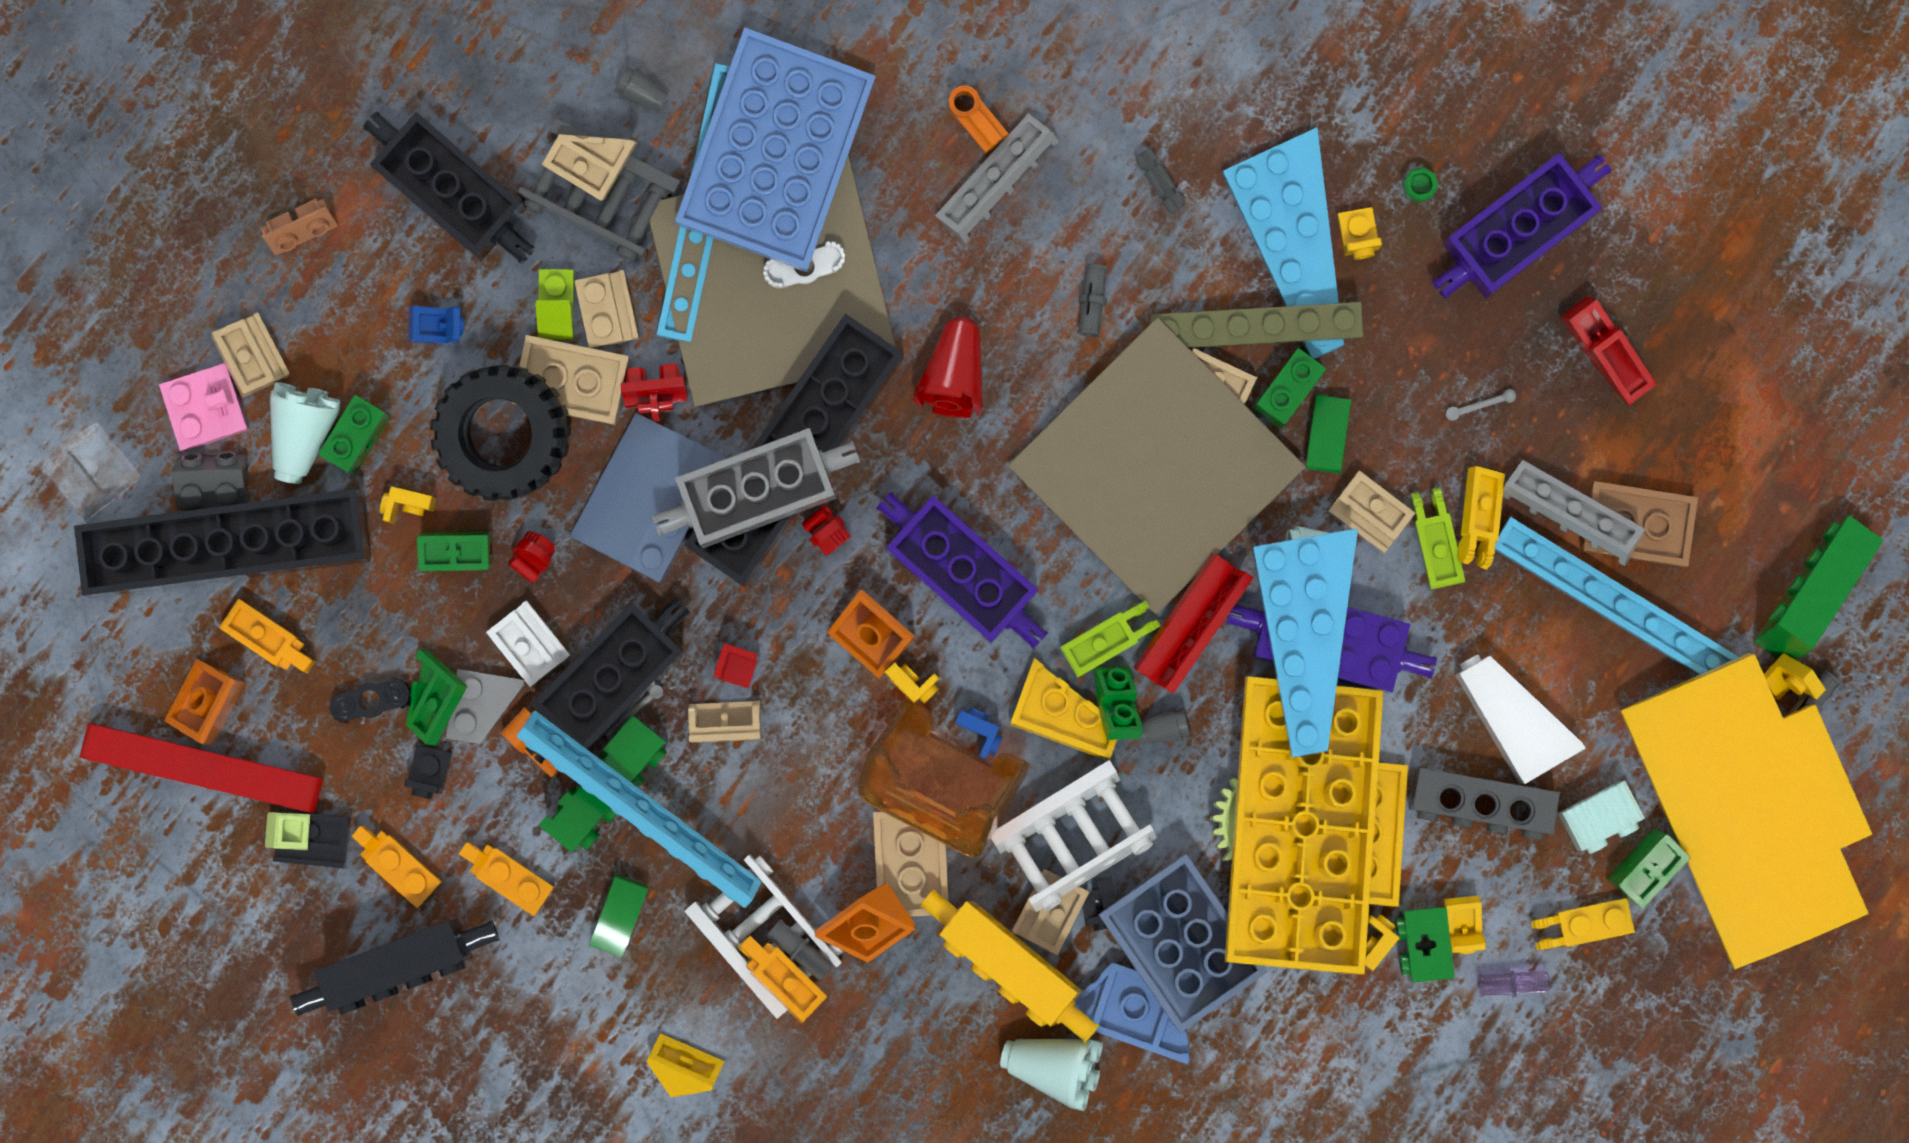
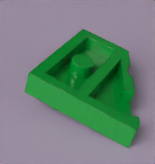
M419 649L416 654V660L422 661L419 682L412 681L411 705L408 709L406 726L425 744L436 746L468 686L430 651Z

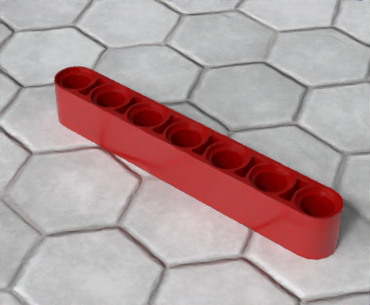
M92 723L87 724L79 755L83 759L310 813H316L324 781L320 777Z

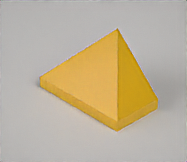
M660 1033L646 1062L669 1096L677 1097L711 1091L725 1061Z

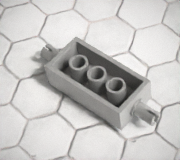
M808 428L676 477L675 480L683 498V501H681L682 505L652 515L655 525L669 521L656 526L658 535L661 537L663 534L689 525L690 528H694L700 546L705 548L834 500L836 498L828 477L831 476L830 472L854 463H860L857 452L843 457V455L856 451L854 443L850 441L842 446L822 452V450L817 449L811 430Z

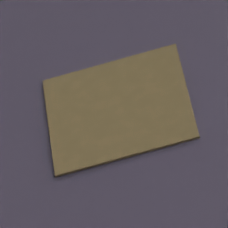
M849 156L846 159L815 249L823 247L827 241L839 244L845 253V263L842 264V268L839 271L819 277L810 284H795L785 288H774L765 281V276L763 275L764 266L770 259L713 239L691 342L678 340L694 407L797 383L845 313L896 348ZM684 195L660 200L649 220L666 289L680 226L675 225L674 222ZM689 229L686 230L670 304L676 332L686 334L707 237L703 235L702 241L694 244L689 240V233L691 232ZM811 260L807 272L796 268L794 270L800 276H809L814 271L815 265ZM687 263L694 265L696 270L694 276L690 278L683 276L681 271L683 265ZM680 297L688 301V308L683 312L677 311L674 307L675 300Z
M1158 317L1008 465L1142 602L1147 601L1150 606L1149 609L1155 615L1199 573L1212 553L1218 554L1306 468Z

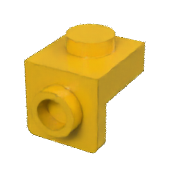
M1479 895L1444 899V907H1447L1452 953L1472 954L1478 950H1485L1486 940L1483 935L1482 904Z

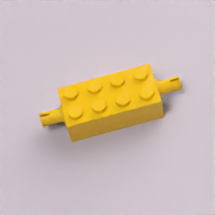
M933 889L922 902L920 907L944 925L943 931L939 934L946 940L942 945L957 958L966 956L972 961L973 964L970 969L983 980L993 979L1001 985L997 991L1011 1003L1015 1004V1002L1018 1003L1020 1001L1028 1008L1025 1014L1041 1027L1048 1024L1051 1027L1062 1023L1080 1037L1084 1043L1098 1029L1100 1025L1093 1022L1075 1006V1001L1083 990L975 901H966L962 907L957 909Z

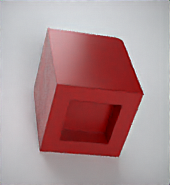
M724 643L713 677L749 689L760 655Z

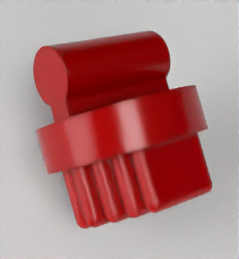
M823 505L802 522V526L805 531L812 535L808 539L814 547L818 546L824 555L828 556L846 542L851 535L843 526L846 523L839 515L834 518L831 509Z
M528 531L522 540H519L512 550L513 556L509 560L508 565L530 583H534L540 576V572H545L551 564V558L555 553L554 544L544 535Z

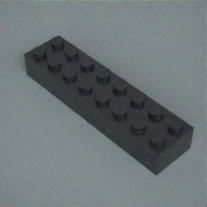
M845 313L751 449L808 428L811 430L817 449L822 450V452L844 445L903 361L904 353ZM796 514L705 548L700 546L694 531L684 546L745 588Z
M357 489L74 526L82 596L89 598L371 562L363 494Z

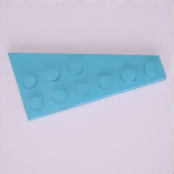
M1314 128L1222 171V175L1285 306L1339 303L1318 128ZM1343 339L1302 342L1307 354L1313 359L1319 358L1344 345Z
M1358 528L1252 548L1291 758L1328 751Z

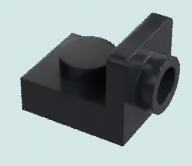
M416 745L409 778L405 779L404 786L412 788L411 795L432 799L433 793L443 794L453 753Z
M1111 876L1097 879L1098 887L1092 888L1096 909L1103 907L1105 910L1116 902ZM1099 915L1084 918L1085 925H1093L1094 931L1108 929Z

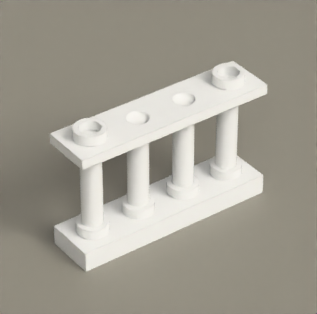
M1110 760L989 834L1000 854L1006 850L1008 853H1013L1037 894L1028 900L1036 912L1041 909L1048 911L1061 903L1062 896L1130 854L1139 855L1147 851L1153 845L1152 841L1157 838L1150 824L1141 830L1138 828L1116 793L1115 783L1120 781V778ZM1095 795L1103 797L1128 837L1112 848L1108 847L1084 808L1086 806L1085 802ZM1066 813L1074 817L1097 854L1096 858L1081 867L1078 866L1054 827L1056 824L1055 820ZM1035 832L1043 834L1067 873L1065 877L1050 886L1024 846L1025 838Z
M748 855L744 859L750 867L748 871L761 879L773 893L769 900L733 931L729 929L726 932L716 923L720 919L718 915L734 902L726 897L724 892L710 904L706 902L701 906L696 901L684 912L776 1019H778L787 1009L750 974L751 972L746 967L750 960L738 949L742 941L784 906L797 921L790 928L800 937L807 933L820 948L818 952L827 960H830L835 967H838L843 962L839 958L843 951L815 937L814 927L769 876L774 872L761 856L754 859L752 855ZM775 942L771 944L774 948L778 947L782 952H784V950L780 948ZM802 965L798 967L808 978L812 975Z

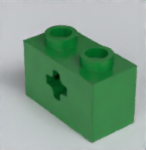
M1298 348L1253 409L1282 429L1327 368Z
M354 395L318 455L355 477L391 417L357 395Z
M1440 906L1400 911L1401 918L1395 919L1396 935L1404 943L1405 954L1399 955L1402 976L1407 975L1408 981L1412 983L1455 978L1447 907ZM1421 935H1424L1426 940L1432 942V947H1427L1426 954L1424 955L1422 950L1415 947V943L1421 941Z

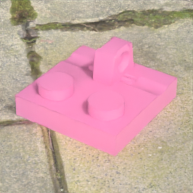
M225 363L159 384L180 451L185 452L249 430L234 380Z

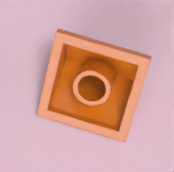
M862 589L827 632L878 679L883 676L885 671L891 667L915 639V636Z
M196 658L164 721L201 744L214 745L246 682Z
M886 882L862 896L816 929L814 933L816 938L868 963L914 931L915 923Z

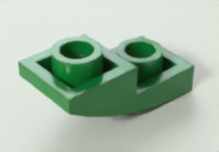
M1317 395L1306 469L1341 474L1352 399Z
M1129 667L1095 668L1096 696L1107 740L1140 739L1144 729L1134 704L1138 692Z
M615 874L603 903L601 914L590 938L589 946L619 957L623 956L644 902L648 885Z

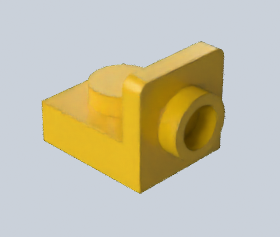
M1372 207L1338 213L1337 221L1344 256L1353 255L1354 260L1375 256L1374 251L1380 249L1382 242L1381 238H1378Z
M391 486L390 492L384 493L382 497L380 513L384 514L383 521L395 524L400 504L404 505L403 512L423 516L424 510L434 512L437 498Z
M1784 653L1764 674L1773 697L1777 700H1780L1790 689L1798 695H1802L1804 692L1816 700L1826 690L1811 668Z
M894 663L885 671V675L913 704L919 699L925 704L939 690L935 684L940 678L935 673L919 688L915 684L919 677L906 664L900 668Z
M1381 914L1377 918L1368 915V924L1380 933L1377 938L1371 935L1367 939L1365 967L1371 971L1375 970L1399 940V937L1393 933L1396 926Z

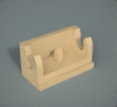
M760 701L689 704V742L762 740Z

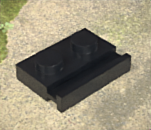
M278 810V813L309 814L308 850L275 848L274 862L346 868L345 860L348 850L351 817Z

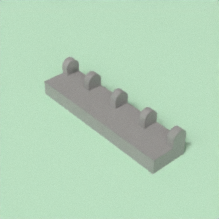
M1028 113L935 215L936 218L951 230L960 241L966 244L970 240L968 233L982 218L987 221L991 217L989 210L1005 193L1010 196L1015 191L1012 185L1028 168L1032 170L1036 168L1038 164L1035 160L1049 145L1056 146L1059 141L1054 133Z
M1524 460L1521 461L1504 486V498L1507 500L1511 497L1530 507V513L1537 515L1539 512L1561 524L1560 530L1565 533L1571 530L1591 541L1590 547L1595 550L1601 547L1619 557L1618 563L1624 566L1644 535L1645 528Z

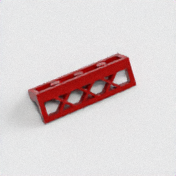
M1212 553L1133 668L1158 687L1174 694L1251 583L1253 577L1247 572L1235 568L1219 555Z

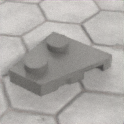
M457 669L456 676L468 687L448 722L446 739L483 744L492 732V728L508 710L514 698L525 687L526 682L521 679Z

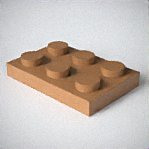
M1597 481L1591 482L1589 496L1591 499L1645 528L1644 535L1633 550L1630 559L1684 568L1689 566L1698 497ZM1583 537L1582 552L1617 557L1601 547L1595 550L1590 547L1592 542Z

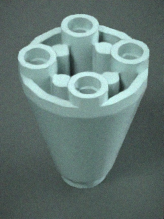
M276 382L274 390L270 394L272 468L275 470L274 478L287 483L301 484L303 476H307L339 416L341 409L340 400L328 397V392L321 389L308 388L307 393L295 391V386Z
M1082 1039L1007 1040L1002 1051L1000 1066L1001 1068L1008 1069L1009 1074L1062 1104L1084 1111L1089 1099V1090L1095 1091L1099 1082L1100 1071L1094 1070L1095 1062L1098 1063L1103 1043L1091 1039L1086 1043Z

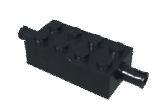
M377 111L370 117L380 128H377L367 119L363 129L385 146L370 163L371 167L480 262L497 245L504 248L520 264L528 260L518 247H521L530 256L536 247L531 245L513 229L514 224L527 210L521 201L417 112L414 113L400 131Z
M673 597L672 601L654 619L647 618L631 603L532 703L533 709L588 751H591L683 657V651L669 639L670 636L668 634L690 614L689 610L683 605L672 615L681 606V602ZM528 747L525 748L531 756L536 753V751H532ZM539 753L534 756L535 760L540 764L545 760Z
M459 919L448 920L315 970L314 974L318 986L290 995L293 1009L297 1016H301L306 1012L326 1006L328 1012L338 1009L340 1015L367 1006L364 999L372 996L373 1001L377 1002L399 994L398 986L406 984L408 990L433 981L432 973L439 971L441 977L463 970L466 968L464 961L473 958L470 951L492 942L500 941L493 920H489L487 923L463 931Z

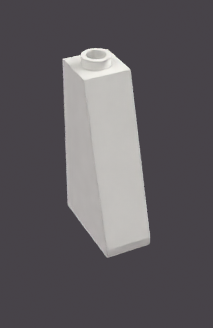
M1477 654L1460 664L1463 671L1455 676L1519 784H1526L1586 749L1583 743L1491 656L1481 659Z

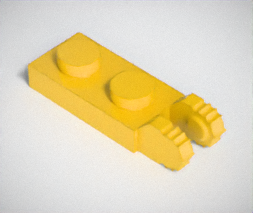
M1478 466L1468 468L1461 536L1463 537L1458 544L1457 554L1458 561L1469 565L1475 557L1476 543L1479 540L1481 543L1476 553L1477 566L1488 569L1492 565L1495 544L1499 538L1505 481L1504 473Z
M1627 898L1556 912V915L1531 921L1532 929H1543L1559 924L1561 937L1540 939V941L1536 942L1537 950L1559 946L1570 947L1635 933Z

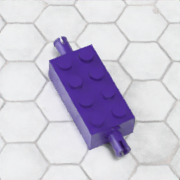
M1560 153L1555 155L1446 239L1443 245L1455 259L1456 264L1432 281L1435 289L1437 290L1446 282H1449L1450 284L1439 292L1444 299H1447L1450 294L1467 281L1474 283L1485 299L1603 208L1588 189L1612 172L1609 164L1607 163L1598 171H1595L1594 169L1605 161L1601 155L1597 154L1594 159L1577 172H1574Z
M892 492L885 497V500L895 508L894 510L885 502H880L876 509L881 511L899 528V534L886 547V551L989 644H992L1005 628L1007 630L1011 628L1032 649L1039 644V641L1030 634V631L1041 640L1048 634L1047 631L1042 629L1025 613L1027 609L1024 607L1038 593V589L935 496H932L918 512L915 511L914 513L895 497Z
M1235 604L1230 613L1241 615L1243 618L1229 614L1226 624L1256 631L1258 637L1252 658L1273 663L1264 610L1260 611ZM1347 607L1338 681L1372 690H1381L1389 694L1393 692L1397 675L1401 670L1431 679L1435 669L1421 666V664L1432 667L1436 666L1437 657L1407 650L1405 644L1411 624Z

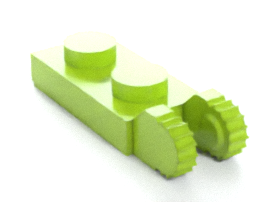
M1440 488L1431 490V499L1437 514L1435 517L1425 518L1422 497H1420L1418 492L1410 494L1412 510L1415 512L1414 517L1416 521H1414V526L1429 590L1465 582L1462 564L1458 561V547L1450 513L1447 514Z
M1146 600L1123 614L1119 612L1060 647L1077 678L1137 644L1138 639L1161 626L1158 620H1151L1133 633L1128 625L1127 620L1135 616L1138 617L1150 607Z

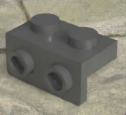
M226 451L217 455L202 456L200 453H187L177 457L171 471L176 508L204 509L248 503L249 497L245 474L248 462L247 455Z

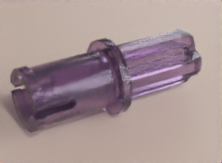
M1510 969V973L1478 974L1479 995L1484 997L1511 994L1512 998H1516L1517 994L1548 992L1550 990V977L1547 971L1515 973L1514 969Z

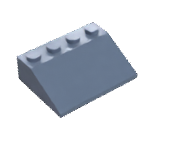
M635 413L570 537L663 585L693 527L690 528L688 525L659 537L656 526L669 521L655 525L652 515L682 505L681 501H683V498L675 480L676 477L726 458L685 436Z
M1187 854L1176 858L1099 914L1103 923L1179 1033L1185 1031L1268 972L1264 966L1225 962L1228 913Z

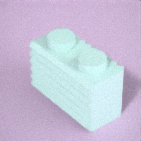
M1625 780L1618 781L1558 813L1577 851L1587 849L1589 854L1607 846L1606 838L1616 833L1622 838L1638 830L1637 822L1645 819Z

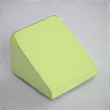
M268 812L265 847L308 850L310 815Z

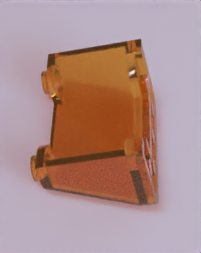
M906 699L868 752L858 784V792L861 798L869 805L969 857L980 856L1024 781L1030 763L1009 753L999 754L992 764L931 733L934 721L929 711Z

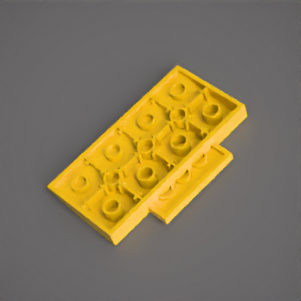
M1747 653L1620 710L1677 843L1691 857L1687 862L1688 868L1733 969L1776 954L1869 914L1841 852V848L1872 835L1863 811L1816 705L1811 704L1782 717L1755 654Z
M1245 677L1225 962L1354 975L1365 974L1369 905L1399 907L1408 765L1379 763L1384 691L1337 686L1328 751L1291 758L1277 679Z

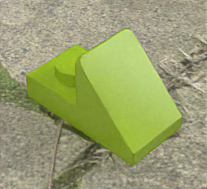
M539 269L538 300H535L539 338L553 341H574V269Z

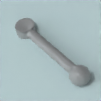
M1507 389L1502 395L1461 408L1450 407L1445 413L1446 418L1449 421H1455L1460 415L1503 401L1511 403L1517 397L1516 392L1512 389Z
M654 685L649 690V694L641 699L606 736H614L617 733V728L632 715L636 714L652 699L661 698L664 693L663 688L660 685Z

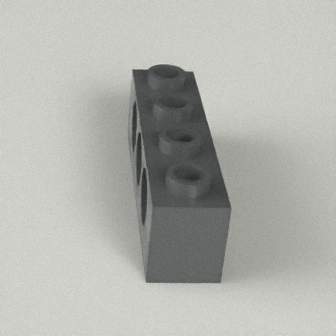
M1416 768L1409 810L1418 811L1417 818L1438 822V816L1441 815L1452 817L1451 824L1473 828V822L1486 823L1487 831L1507 834L1508 828L1522 830L1521 837L1542 840L1543 834L1553 835L1560 792ZM1447 788L1452 789L1457 795V803L1451 809L1445 808L1440 802V795ZM1482 794L1488 796L1492 802V808L1486 815L1478 813L1475 808V801ZM1515 801H1521L1527 809L1526 816L1521 821L1514 820L1510 814V807Z

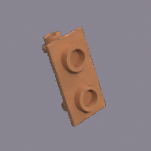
M315 198L295 208L299 219L294 221L289 212L265 221L266 225L261 227L262 236L275 256L282 252L290 251L297 245L314 237H320L329 230L338 227V224L329 212L330 208L325 198L319 201Z

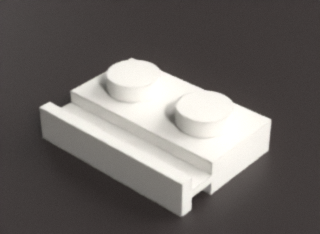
M528 601L523 602L521 606L513 610L486 632L531 688L571 656Z

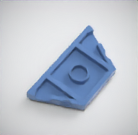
M1112 962L1076 999L1075 1006L1093 1022L1100 1025L1095 1032L1185 1064L1190 1063L1191 1057L1187 1029L1182 1033L1178 1032L1136 970Z

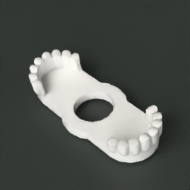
M829 241L825 243V246L815 249L811 259L815 268L809 276H800L793 267L770 259L764 266L763 275L765 276V281L774 288H785L795 284H810L816 281L817 278L833 274L842 268V264L845 263L844 249L835 242L830 243Z

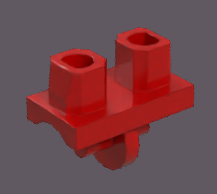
M663 364L660 366V379L647 380L644 368H628L626 370L625 383H620L625 408L638 407V413L652 412L653 422L661 421L660 411L673 410V403L687 402L688 396L684 377H681L677 364Z

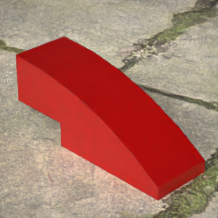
M1586 296L1559 316L1594 366L1627 405H1631L1657 385L1622 330L1614 326L1597 299Z

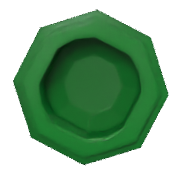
M1425 167L1410 170L1402 184L1405 196L1416 203L1431 200L1438 188L1435 173Z

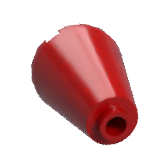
M955 317L954 321L946 323L914 390L913 402L923 409L924 403L934 406L933 413L952 418H971L972 411H976L977 416L981 414L983 407L980 329L974 325L975 322L966 317Z

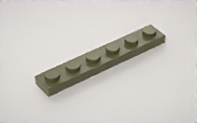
M1362 302L1150 315L1151 323L1158 317L1188 348L1363 338Z

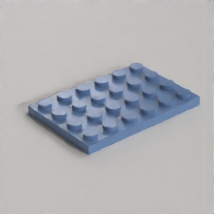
M744 27L674 224L807 272L876 76Z

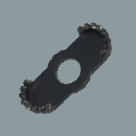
M397 678L379 684L365 683L356 690L338 693L331 700L329 709L334 719L340 723H349L350 720L361 717L375 718L385 711L396 708L404 709L406 706H409L411 702V686H409L408 682H404L403 679L399 680ZM368 690L375 691L380 698L379 706L373 711L364 710L360 704L361 695Z

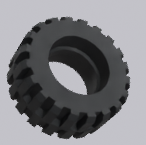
M508 365L479 368L460 376V380L456 383H451L445 390L446 395L444 398L437 401L434 408L437 411L436 418L431 419L430 430H434L435 439L430 440L432 451L437 450L440 459L436 460L439 468L441 470L446 469L450 474L447 479L455 486L461 485L464 487L465 493L471 496L479 495L483 497V500L490 501L515 499L530 494L547 484L549 479L557 474L562 467L561 461L563 457L567 456L570 447L567 445V437L571 436V425H567L565 417L569 414L566 405L560 404L558 400L560 394L554 387L550 388L545 383L546 379L539 374L534 375L528 372L526 368ZM496 399L514 402L522 408L530 421L532 429V440L528 452L516 463L506 466L494 465L485 461L474 448L470 434L471 421L477 409L486 402Z

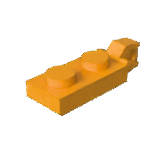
M241 599L237 600L219 627L276 667L288 670L292 664L301 671L309 673L316 662L301 652L305 644L298 640L297 636Z
M361 825L352 835L365 848L360 854L366 860L365 862L417 909L423 905L442 883L433 872L393 836L387 835L383 831H380L376 836L364 825Z
M466 842L459 852V855L474 864L470 872L476 875L477 879L532 916L537 915L555 886L498 848L494 849L490 845H486L482 851L472 843Z
M751 936L747 937L738 946V949L750 960L746 965L747 969L751 972L750 974L800 1023H803L827 998L826 994L778 947L774 948L771 944L767 943L762 948Z

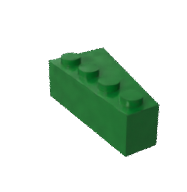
M1847 516L1839 523L1833 521L1821 537L1825 541L1819 549L1815 548L1804 562L1806 568L1801 575H1798L1791 582L1786 590V596L1774 608L1768 618L1769 620L1754 639V643L1778 659L1784 653L1798 660L1814 649L1884 541L1851 516Z
M632 715L602 750L601 754L603 756L600 760L640 788L645 781L641 775L649 765L656 768L668 753L663 748L668 742L639 718ZM579 784L576 788L573 787L569 792L567 791L560 799L556 807L558 811L551 819L546 816L538 826L571 853L579 852L582 848L588 851L600 837L597 829L605 820L610 824L617 814L595 795L586 792Z

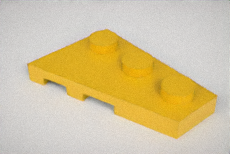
M1034 658L1010 725L1106 761L1110 760L1117 740H1107L1099 708L1089 700H1085L1071 689L1069 684L1060 677L1057 678Z

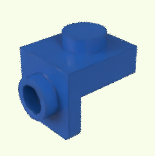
M409 307L408 343L451 345L459 342L464 332V318L460 316V307Z
M970 707L968 713L961 710L955 724L987 738L979 758L986 760L988 754L995 756L1003 738L997 734L1000 727L987 722L989 715Z

